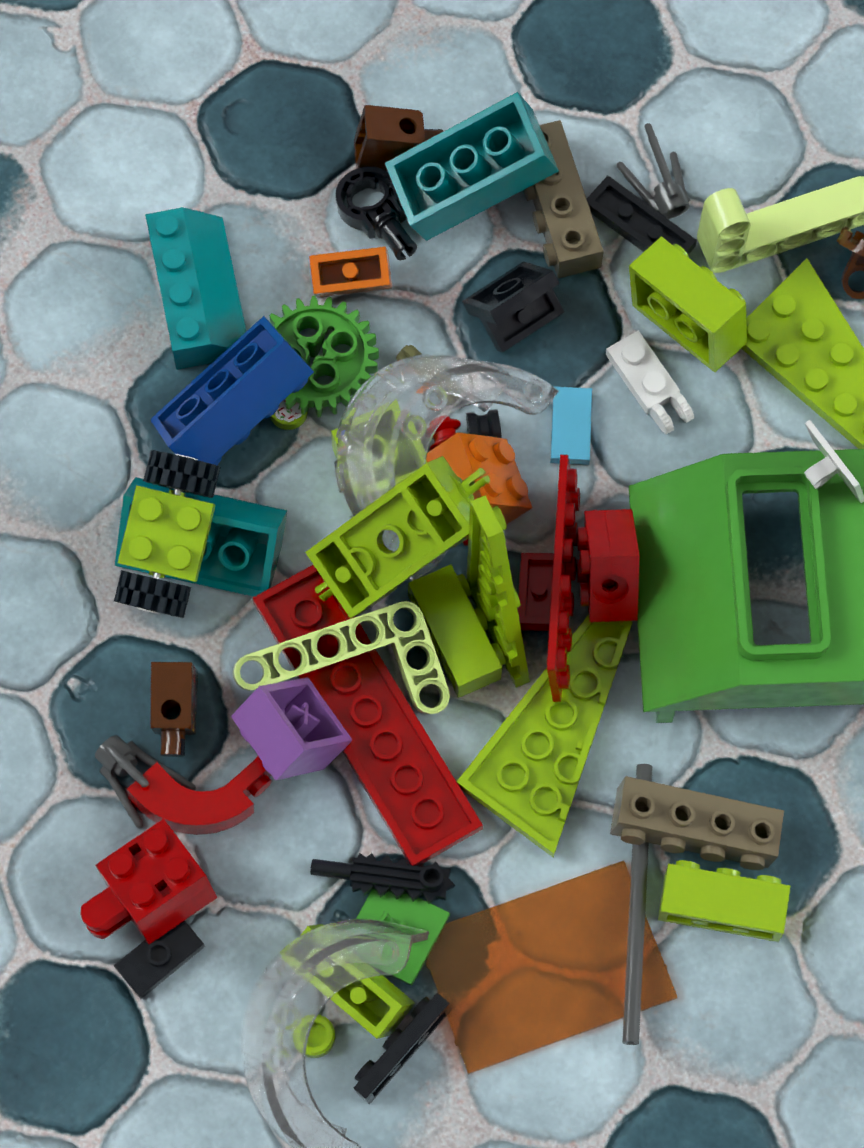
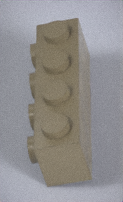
M558 120L540 125L559 172L523 191L527 201L533 200L536 211L532 212L534 226L538 234H544L547 243L543 245L546 263L548 267L554 266L559 279L601 268L604 251L562 122Z
M625 776L616 791L610 834L620 836L623 842L641 845L647 842L661 845L660 848L670 853L689 851L700 854V857L707 861L721 862L726 859L740 862V866L745 869L763 870L768 868L778 857L784 810Z

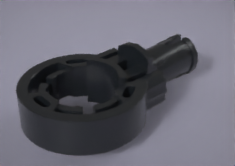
M361 167L347 173L338 183L335 194L337 209L341 219L350 227L363 230L369 239L375 238V230L377 237L385 240L397 260L406 259L402 252L403 249L409 257L412 256L417 249V245L400 224L406 220V215L389 173L377 167ZM376 183L379 184L380 192L384 194L383 198L372 206H362L360 208L352 203V198L355 194L365 188L376 189ZM346 195L348 208H346L343 204V200Z

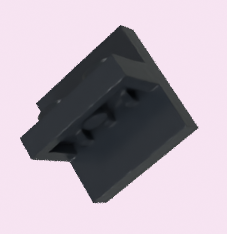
M524 261L462 301L469 315L480 318L495 348L502 353L564 313L552 289L560 284L553 270Z

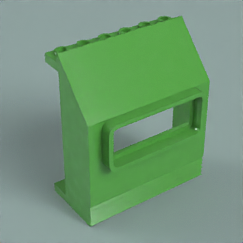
M864 449L834 450L859 482L864 494ZM820 450L720 454L628 486L630 509L633 511L640 555L637 624L643 712H656V723H672L675 711L864 704V502L860 503L838 473L818 489L813 487L804 472L825 458ZM796 492L798 494L810 643L756 645L754 643L743 494Z

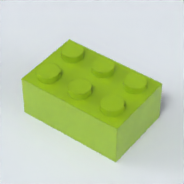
M661 236L629 265L632 306L713 372L719 370L747 344L746 302L742 295L735 289H727L718 282L716 276L709 268L705 266L700 267L693 262L680 245H672Z

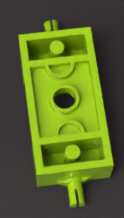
M443 456L424 464L305 552L324 579L323 583L315 587L316 593L318 594L329 587L330 589L319 597L326 601L334 594L350 619L374 606L395 591L401 583L447 550L459 545L468 538L470 501L474 500L472 494L490 482L489 476L482 477L474 483L486 473L482 468H478L477 471L462 480L456 476ZM385 530H392L398 535L400 544L397 551H392L385 547L382 539Z

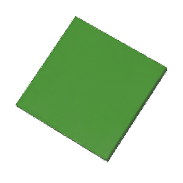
M372 889L343 942L374 968L412 986L451 914L431 903L428 904L427 901L421 898H417L412 902L408 894H403L396 900L392 892H387L380 898L377 891Z

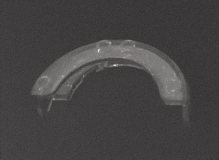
M441 354L412 356L382 368L364 382L352 396L340 419L336 434L338 444L337 460L334 462L339 493L344 494L353 514L350 518L354 517L426 464L427 451L435 431L443 420L454 411L473 404L485 412L491 408L493 403L518 409L529 415H536L550 405L559 390L538 376L520 368ZM385 530L382 537L385 547L389 550L397 551L400 544L398 535L392 530ZM448 550L411 576L410 579L414 581L437 567Z
M375 919L338 921L310 930L284 947L262 972L249 998L243 1020L241 1034L243 1069L251 1096L260 1114L274 1133L290 1148H362L357 1142L346 1137V1128L337 1126L326 1119L312 1096L305 1066L309 1033L318 1013L333 995L358 980L373 976L393 975L400 972L409 960L412 943L428 940L429 931Z

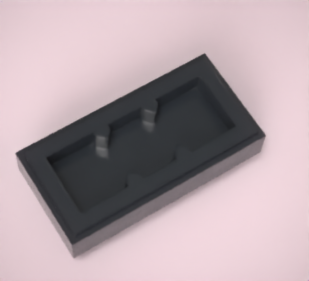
M184 920L150 945L144 940L117 962L114 967L137 996L142 999L201 951L205 945Z

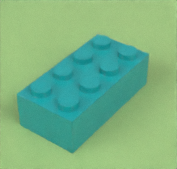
M518 92L385 162L409 225L426 241L559 172L533 109Z

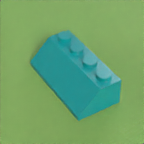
M184 207L145 214L176 370L213 363L246 332L223 217Z
M135 477L123 495L114 566L149 573L148 570L119 564V554L136 485L169 493V488L143 481L144 479ZM183 492L187 498L212 503L216 506L197 582L165 575V577L253 597L271 588L282 547L287 510L215 494L213 498Z

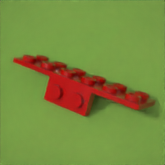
M560 455L554 553H521L518 595L521 604L518 607L521 630L549 631L547 673L553 702H561L562 689H569L570 666L567 665V652L572 650V629L569 628V616L574 615V593H571V581L576 580V557H573V546H577L578 522H575V511L580 510V488H577V468H570L569 455Z

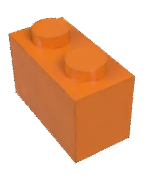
M386 246L309 256L313 292L317 298L392 289L389 255Z

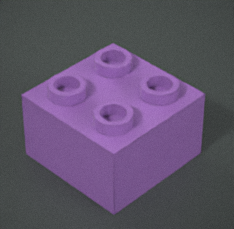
M308 677L259 686L231 716L240 729L242 737L250 743L262 760L265 770L275 780L324 770L352 741L350 735Z

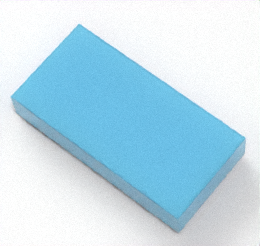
M553 388L550 463L560 464V455H569L570 464L589 465L592 388Z

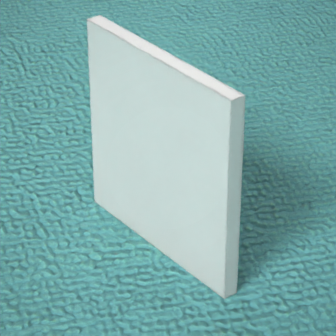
M808 420L805 425L812 441L825 458L804 472L807 479L815 489H818L838 473L858 501L863 503L864 494L859 482L812 421Z

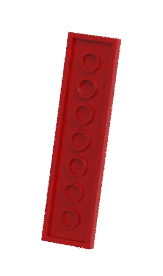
M314 565L252 598L253 604L277 644L350 619L334 594L326 601L319 597L330 589L329 587L318 594L316 593L315 587L323 583L324 579ZM359 623L355 630L357 640L366 645L372 643ZM323 635L317 642V650L323 657L331 658L338 651V642L331 635ZM290 647L283 649L282 652L292 669H297L301 661L298 651ZM376 649L297 676L298 679L306 677L310 679L352 738V741L342 752L410 865L416 866L421 862L425 863L483 829V824Z

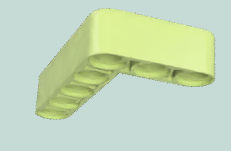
M864 176L855 177L747 214L735 189L726 188L713 193L704 201L697 233L698 243L710 270L713 273L725 272L841 233L843 227L853 229L864 225Z
M408 601L399 602L247 654L237 660L232 671L233 679L239 687L249 691L256 690L259 686L278 683L391 644L409 699L416 710L425 714L439 713L445 709L450 699L449 689L423 613L417 605ZM399 609H406L413 615L414 623L408 631H400L394 625L393 617ZM361 622H369L376 629V637L368 645L359 642L355 635L356 627ZM323 635H331L338 642V651L331 658L323 657L317 650V642ZM414 646L422 648L427 656L426 664L419 670L410 667L406 659L407 652ZM285 648H294L300 654V665L293 671L285 670L279 664V654ZM247 661H255L262 668V678L255 684H248L241 678V666ZM427 684L434 685L440 694L439 702L431 708L424 706L419 696L421 689Z

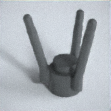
M647 123L644 126L664 180V182L654 188V197L650 195L623 162H618L617 168L649 206L660 212L667 219H671L689 209L690 205L688 202L690 198L685 190L677 153L674 151L670 153L674 180H672L652 125Z
M114 735L104 741L95 753V758L103 765L100 773L109 781L129 817H131L135 826L139 829L143 827V822L116 775L125 777L129 774L142 787H147L149 785L148 780L135 768L138 762L136 758L150 767L158 762L177 783L188 789L196 790V786L143 752L133 741L126 744L118 735Z

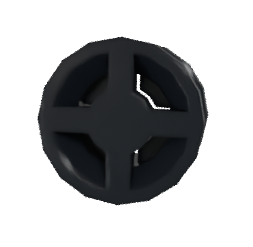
M497 409L489 410L484 415H477L475 412L466 413L467 434L502 438Z

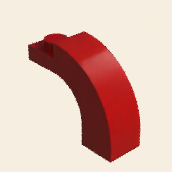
M258 756L223 787L211 791H195L177 783L156 762L143 774L148 780L149 785L142 787L135 781L127 788L129 800L153 822L157 823L164 818L175 832L202 835L227 830L250 817L254 813V803L248 797L251 794L254 797L259 796L268 788L272 780L269 778L271 774L265 770L262 760Z

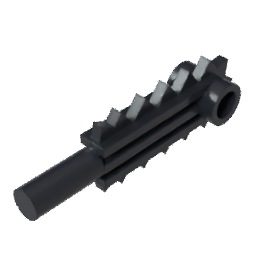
M359 853L358 857L353 859V864L313 859L311 863V875L349 880L352 891L361 890L364 896L373 889L377 891L380 898L387 892H392L396 900L403 894H408L412 902L420 896H424L428 904L438 899L446 900V891L455 887V884L449 879L451 869H441L437 862L424 866L421 862L416 866H412L407 863L404 857L397 863H393L388 855L381 861H377L372 853L367 857Z

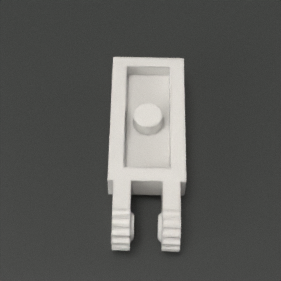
M639 330L606 348V355L644 412L647 415H651L664 434L673 431L674 426L670 416L662 407L663 405L670 402L678 416L686 423L694 419L692 408Z

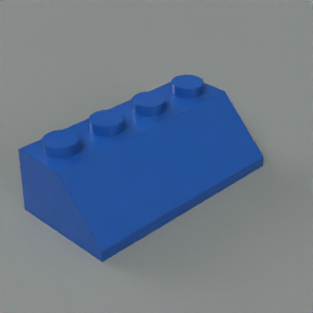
M263 316L150 420L167 446L175 454L198 459V461L217 466L222 456L234 445L245 441L251 429L262 419L271 417L286 397L302 389L306 385L308 377L314 371L269 320Z

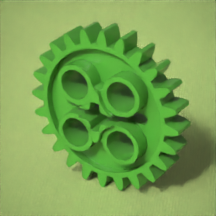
M312 296L310 306H304L300 298H297L296 309L293 311L285 304L282 305V318L272 313L269 315L270 323L314 371L308 377V381L302 389L286 397V409H291L297 402L300 404L301 414L303 415L308 412L310 407L315 408L317 417L322 416L323 407H329L330 411L336 415L338 403L341 402L349 409L351 408V395L359 399L364 397L361 385L372 387L373 381L370 374L378 372V363L373 360L379 358V349L373 347L376 344V334L368 333L370 331V322L367 320L358 323L360 319L358 309L350 314H346V302L343 301L337 308H333L331 297L325 300L324 305H318L316 296ZM308 328L315 329L317 331V333L311 337H305L299 334L302 330ZM329 329H333L334 331H332L331 334L324 341V336L327 333V331ZM340 344L351 347L346 353H339L333 350ZM321 347L323 349V356L318 355ZM310 357L315 358L312 362V366L310 363ZM325 375L334 379L326 385L316 382L317 378Z

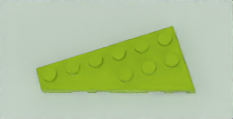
M806 258L746 318L747 344L741 349L858 449H864V348Z
M485 495L470 501L466 580L471 589V597L476 607L482 610L489 627L488 632L493 642H497L506 661L504 665L517 688L530 682L517 610L521 604L513 587L503 531L507 529L506 521L498 506L492 508Z
M588 614L572 635V650L567 652V665L570 666L569 689H562L561 702H553L546 668L457 780L462 791L553 858L632 627V621L589 622Z

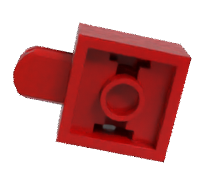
M632 509L584 511V527H577V548L580 551V559L576 561L577 583H580V606H588L589 622L638 621L640 555Z
M163 818L95 865L108 888L81 906L80 915L89 932L94 937L100 939L107 938L132 920L150 945L215 900L217 896L206 874Z

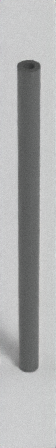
M638 764L636 766V778L652 782L653 766ZM647 842L641 845L632 844L622 1043L626 1045L639 1044L649 843Z

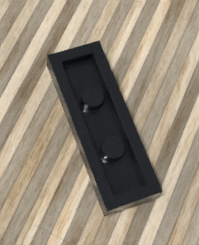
M608 175L587 198L592 215L643 252L661 236L672 245H680L688 255L696 247L697 240Z
M438 992L431 1000L427 996L424 997L411 1012L410 1016L414 1019L405 1030L402 1031L400 1028H397L384 1042L382 1047L386 1051L376 1063L369 1060L355 1076V1080L358 1083L354 1086V1090L369 1105L452 1011L450 1003Z

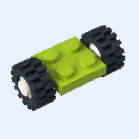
M156 450L150 451L143 481L169 488V493L136 485L118 563L148 570L149 575H152L153 578L121 570L114 598L115 602L134 606L139 610L155 614L163 613L184 618L191 587L160 579H165V575L197 582L216 505L187 498L183 492L213 498L220 466L198 461V459L184 455H173Z

